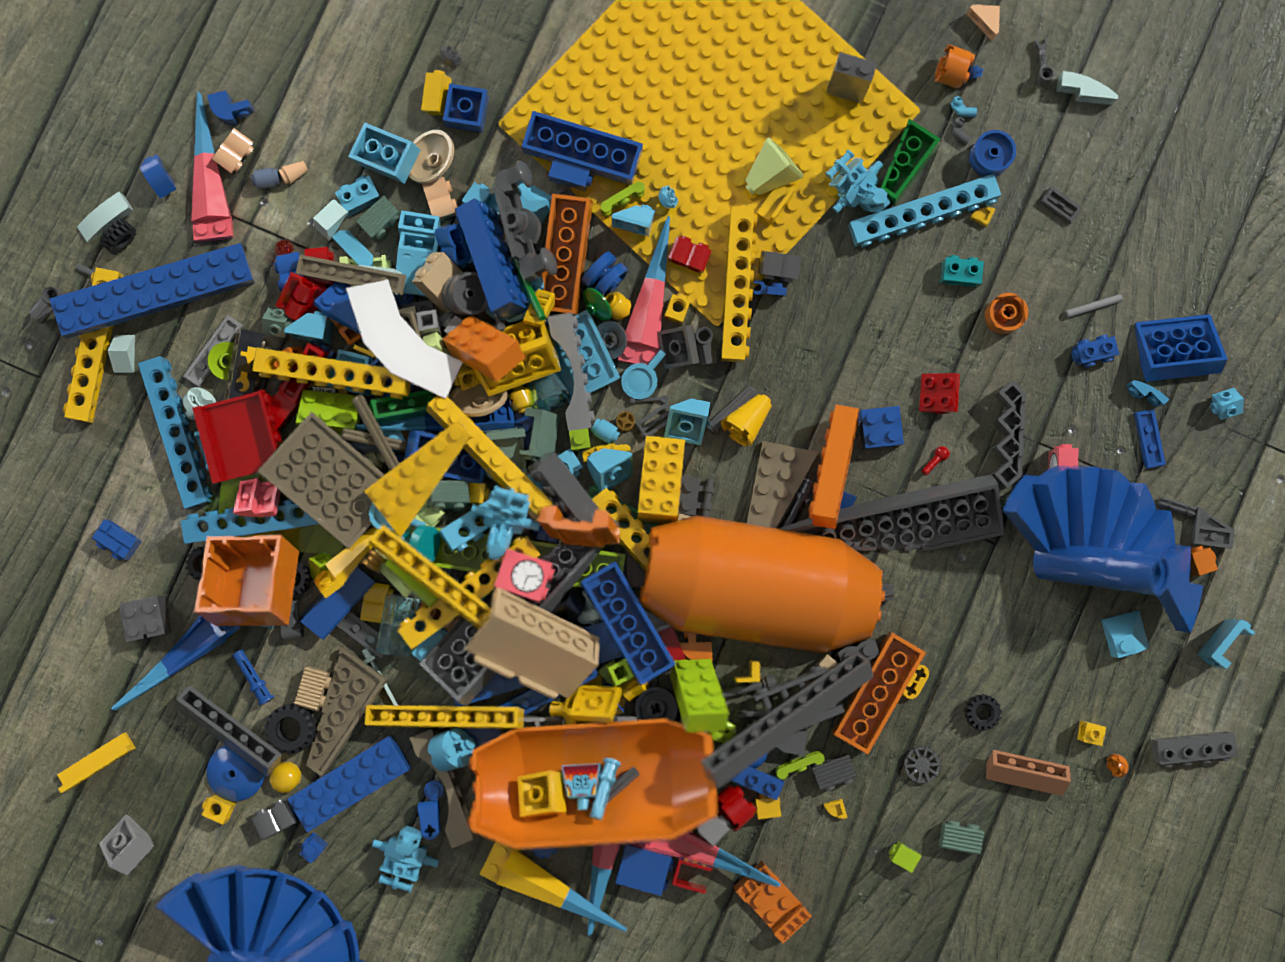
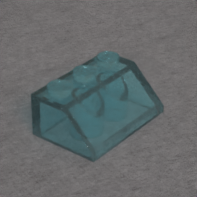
M385 595L376 652L394 656H414L412 652L415 648L411 649L398 632V629L401 628L399 624L407 618L412 620L417 616L415 612L418 611L422 603L419 598ZM418 620V621L415 623V629H416L417 631H418L419 621H420V620Z

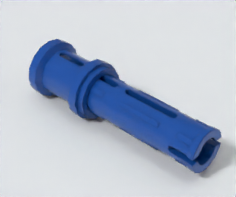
M242 649L234 653L232 657L249 682L251 693L254 692L259 701L258 705L262 706L274 699L275 696L270 694L266 687V682L259 678L244 650Z

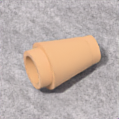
M304 161L282 166V169L278 170L283 182L291 184L305 174L308 168Z

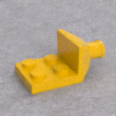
M581 685L569 698H566L565 702L552 701L550 715L551 717H564L567 725L584 724L585 721L612 723L622 695L621 687Z

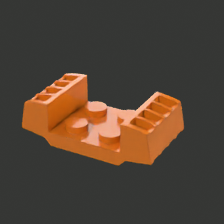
M544 506L537 519V522L540 523L550 538L562 540L564 544L590 547L619 544L620 529L609 512L604 510H595L592 524L587 521H580L578 523L567 520L557 506Z
M761 860L754 868L778 881L780 886L775 887L744 876L733 888L743 901L747 902L773 930L774 935L784 943L812 915Z

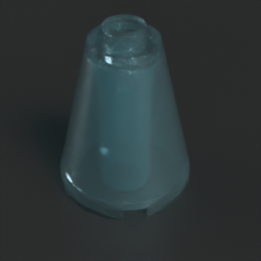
M557 373L531 381L535 409L552 411L564 406L566 399L568 402L571 399L569 390Z

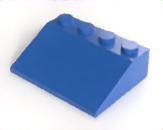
M1210 314L1135 322L1140 366L1145 381L1222 373L1228 359Z

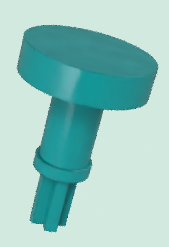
M420 525L413 534L404 533L401 537L403 541L430 562H433L440 547V535L435 527Z

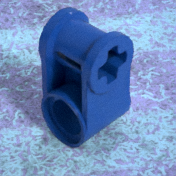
M439 801L418 802V815L422 836L428 840L434 839L441 832ZM430 825L432 828L436 829V831H434L432 834L430 831H427V828L430 827Z

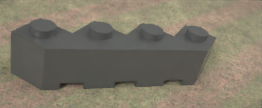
M1014 380L1008 382L994 394L1006 409L993 421L994 425L1005 437L991 448L1003 462L992 473L1002 490L1009 488L1022 476L1026 393Z

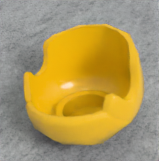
M282 762L271 772L269 782L277 792L289 793L301 782V771L292 762Z

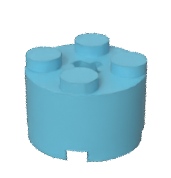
M453 728L438 733L431 738L428 745V754H431L433 759L431 762L435 768L443 772L451 771L469 764V758L472 757L475 741L464 730Z

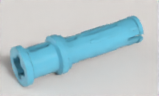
M604 758L603 762L605 764L602 774H599V788L590 817L595 820L603 819L610 789L616 782L617 768L621 765L619 761L611 758Z

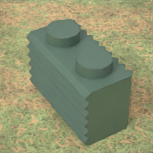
M383 195L356 222L375 241L376 239H381L386 234L385 230L390 226L393 227L399 222L401 214Z
M440 480L427 499V508H432L435 511H442L446 508H451L453 511L464 510L470 502L468 481Z
M948 820V823L942 822L939 846L945 849L980 855L984 831L979 829V825L967 823V826H961L958 821Z

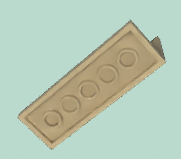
M497 588L493 595L490 618L468 643L465 650L474 654L476 663L508 678H512L515 675L521 684L550 698L555 699L558 694L569 698L598 666L600 637L507 591Z

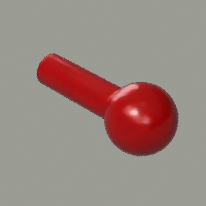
M939 446L936 448L935 456L921 470L924 475L927 476L940 461H945L949 458L950 451L947 447Z

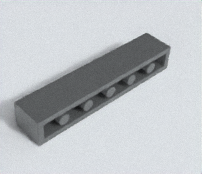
M190 685L176 698V709L268 777L279 765L281 753Z

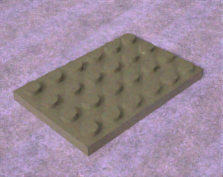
M313 412L304 419L258 470L260 474L348 549L372 524L369 511L373 502L364 490L382 478L384 474Z

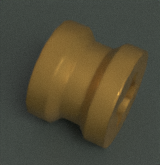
M627 411L619 413L616 417L617 427L624 432L632 430L635 426L633 414Z
M370 549L368 557L364 558L362 562L375 572H379L380 566L387 559L377 551Z

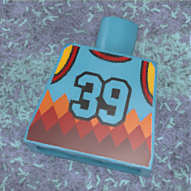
M600 764L562 766L568 798L577 799V810H589V799L596 797L599 788V774L602 772V766Z

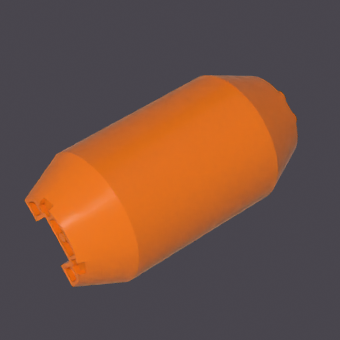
M698 515L651 527L648 542L650 554L644 586L641 585L639 603L642 608L677 631L826 653L871 638L876 623L881 620L882 612L880 606L885 598V592L882 591L883 571L875 563L840 539Z
M668 719L515 728L472 750V757L469 758V767L476 775V782H473V793L476 794V801L473 802V810H471V816L468 818L469 829L517 850L672 841L717 817V788L706 777L701 761L714 751L712 735L704 732L686 733L684 725ZM604 758H611L621 763L620 767L617 768L616 780L631 767H635L639 772V776L606 804L602 820H595L590 817L592 811L590 803L595 798L589 799V810H577V799L568 798L565 781L566 813L520 817L519 776L546 771L563 773L562 766L600 764L603 770Z

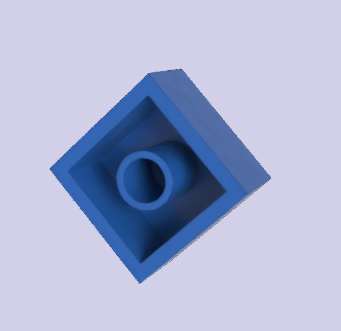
M449 83L443 117L445 127L483 133L489 101L487 89Z
M899 406L859 411L862 450L897 447L904 444Z

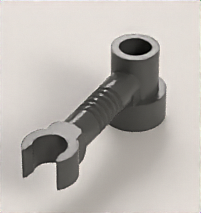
M1046 37L1043 40V44L1038 43V38L1034 41V47L1038 52L1040 71L1037 83L1040 86H1046L1055 75L1054 69L1051 66H1047L1045 50L1048 40Z

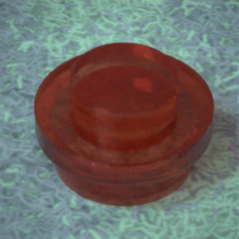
M280 240L275 244V253L277 255L289 254L294 250V246L289 240Z

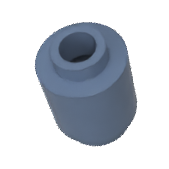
M273 167L254 170V174L251 175L252 184L257 186L258 189L276 187L277 184H281L278 169H273Z

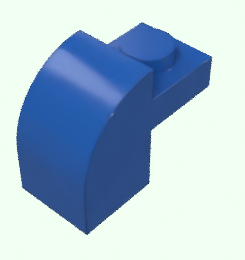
M226 90L207 95L211 110L225 124L238 125L236 117L245 118L249 114L254 113L253 106L248 100L232 103L231 96Z
M157 154L147 157L141 163L140 169L160 199L176 190L173 179L165 170L162 160Z

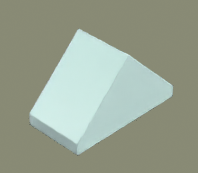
M335 199L332 200L313 217L315 229L328 241L331 240L348 211Z
M114 335L108 349L114 373H134L135 335Z

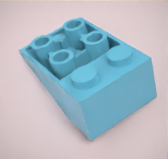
M401 231L396 270L407 276L403 293L425 296L412 283V280L415 278L416 271L426 263L428 255L433 252H440L441 247L437 243L435 235Z

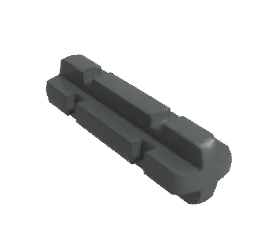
M1160 497L1158 501V507L1180 514L1185 513L1189 517L1196 515L1197 508L1194 506H1187V504L1165 497Z

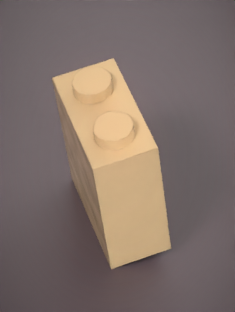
M433 252L428 255L423 267L416 271L412 283L442 312H450L442 301L443 285L449 277L463 272L444 252Z

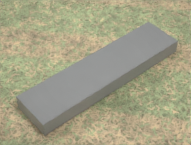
M227 315L183 377L201 388L211 374L207 363L210 350L221 342L233 343L236 331L243 329L244 326Z

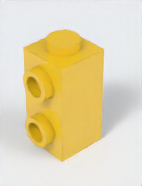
M434 70L433 73H426L421 111L429 115L444 116L449 83L451 84L452 80L445 75V72Z

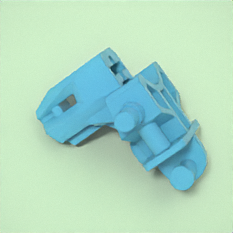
M847 150L840 159L834 161L833 167L828 172H825V175L832 180L829 185L835 187L839 192L837 196L840 199L832 209L838 213L845 206L856 207L859 204L864 211L881 212L890 204L887 192L876 187L878 184L876 174L883 167V164L877 161L869 169H866L862 164V158H854L846 166V163L854 157V154ZM839 171L840 173L833 179L834 175Z
M495 486V490L491 492L488 507L472 506L471 512L485 517L484 524L492 527L488 537L487 551L489 552L490 559L498 560L506 553L513 533L521 534L523 528L538 531L540 523L526 518L530 501H528L529 495L516 493L513 488L509 491Z
M405 826L400 830L399 836H393L389 842L374 839L372 847L385 852V859L379 870L395 875V879L381 874L379 884H386L392 886L394 890L398 888L411 893L413 884L400 881L401 877L417 882L419 879L418 874L423 864L438 867L440 860L427 855L428 847L423 845L420 847L423 837L421 830Z

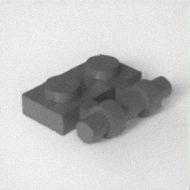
M682 475L678 513L696 516L697 508L702 509L701 516L709 517V512L712 510L711 497L715 489L713 487L714 480L706 479L705 486H701L699 477ZM699 492H704L703 503L697 502Z

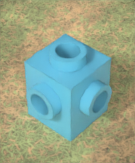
M1235 388L1213 394L1210 407L1214 414L1221 420L1243 413L1244 398Z

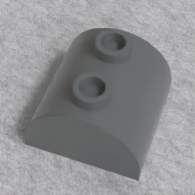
M693 325L658 331L660 349L666 354L663 357L664 369L700 363Z

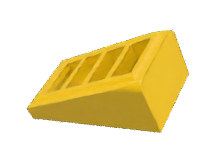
M537 289L535 294L547 319L555 305V294ZM530 303L523 323L542 327L546 319L539 321L537 317H533L537 315Z

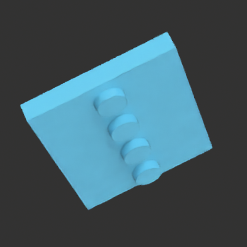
M585 310L575 315L579 322L576 334L580 335L582 346L579 347L580 354L584 355L585 365L582 367L583 373H587L588 376L586 390L593 393L621 379L591 314ZM555 340L561 371L556 372L555 375L570 403L574 389L573 369L566 352Z

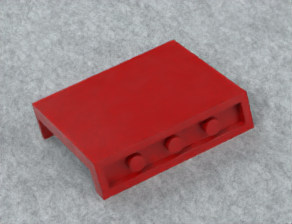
M258 390V392L204 406L192 407L213 484L258 473V470L280 447L281 436L279 431H276L274 424L276 423V417L274 412H271L269 406L271 398L265 390Z

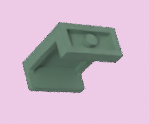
M526 408L525 416L534 418L530 449L529 451L520 450L519 454L525 455L527 460L536 461L545 453L555 452L560 415L545 410Z
M516 427L483 431L525 475H528L525 455L519 454L520 450L525 451L524 428ZM487 472V477L493 479V477Z

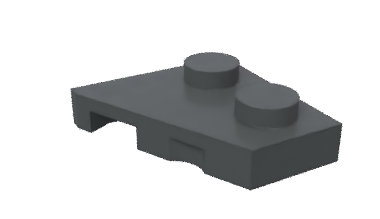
M1196 507L1197 511L1194 516L1191 544L1232 549L1234 529L1223 524L1215 516L1205 512L1202 507Z

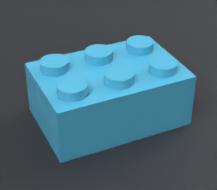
M364 123L348 157L362 167L405 184L421 150L412 141Z

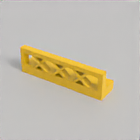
M126 732L122 733L57 774L63 786L58 788L60 793L73 789L135 750L136 747Z

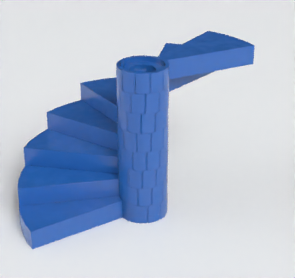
M1055 466L1045 471L1041 476L1025 475L1018 482L1007 500L1003 512L1035 549L1033 568L1035 575L1039 579L1155 594L1158 596L1175 630L1191 633L1199 610L1203 590L1202 585L1189 582L1191 546L1175 545V532L1171 511L1156 510L1154 500L1146 484L1130 483L1122 473L1114 469H1101L1091 466Z
M243 865L219 868L204 875L197 872L175 886L156 906L158 910L211 952L207 962H365L359 958V948L352 923L342 919L332 901L323 892L314 889L308 883L282 872L264 868H251Z

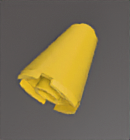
M764 394L754 396L721 421L723 430L726 431L728 429L731 433L729 436L738 444L745 447L749 445L750 447L772 407L770 398Z

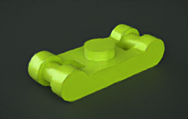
M638 181L601 203L602 215L608 217L612 214L613 209L618 206H626L633 197L640 198L644 196L645 185L643 182Z
M813 751L777 766L775 774L778 778L785 779L790 772L796 770V773L806 770L807 765L812 763L822 764L824 756L819 751Z

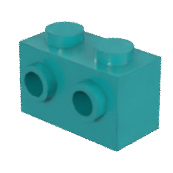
M949 255L942 261L940 284L978 288L982 284L984 261H978L979 259L975 257L960 259L959 256Z

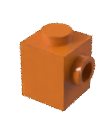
M1202 545L1191 548L1190 569L1193 576H1200L1218 570L1215 562L1216 555L1211 548H1203Z

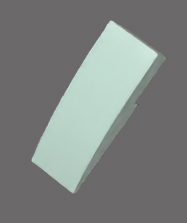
M1063 71L1058 77L1057 92L1074 93L1075 101L1112 105L1118 99V95L1110 88L1087 76Z
M117 192L94 209L77 227L86 242L90 243L104 234L103 231L107 230V227L111 226L113 221L116 222L117 219L124 218L134 210L125 196Z

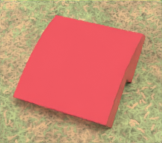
M258 478L240 481L233 513L247 517L276 516L281 491L270 481L261 483Z

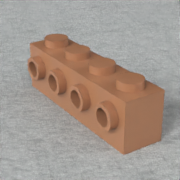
M997 750L992 751L986 763V779L1060 796L1064 795L1071 782L1070 767Z

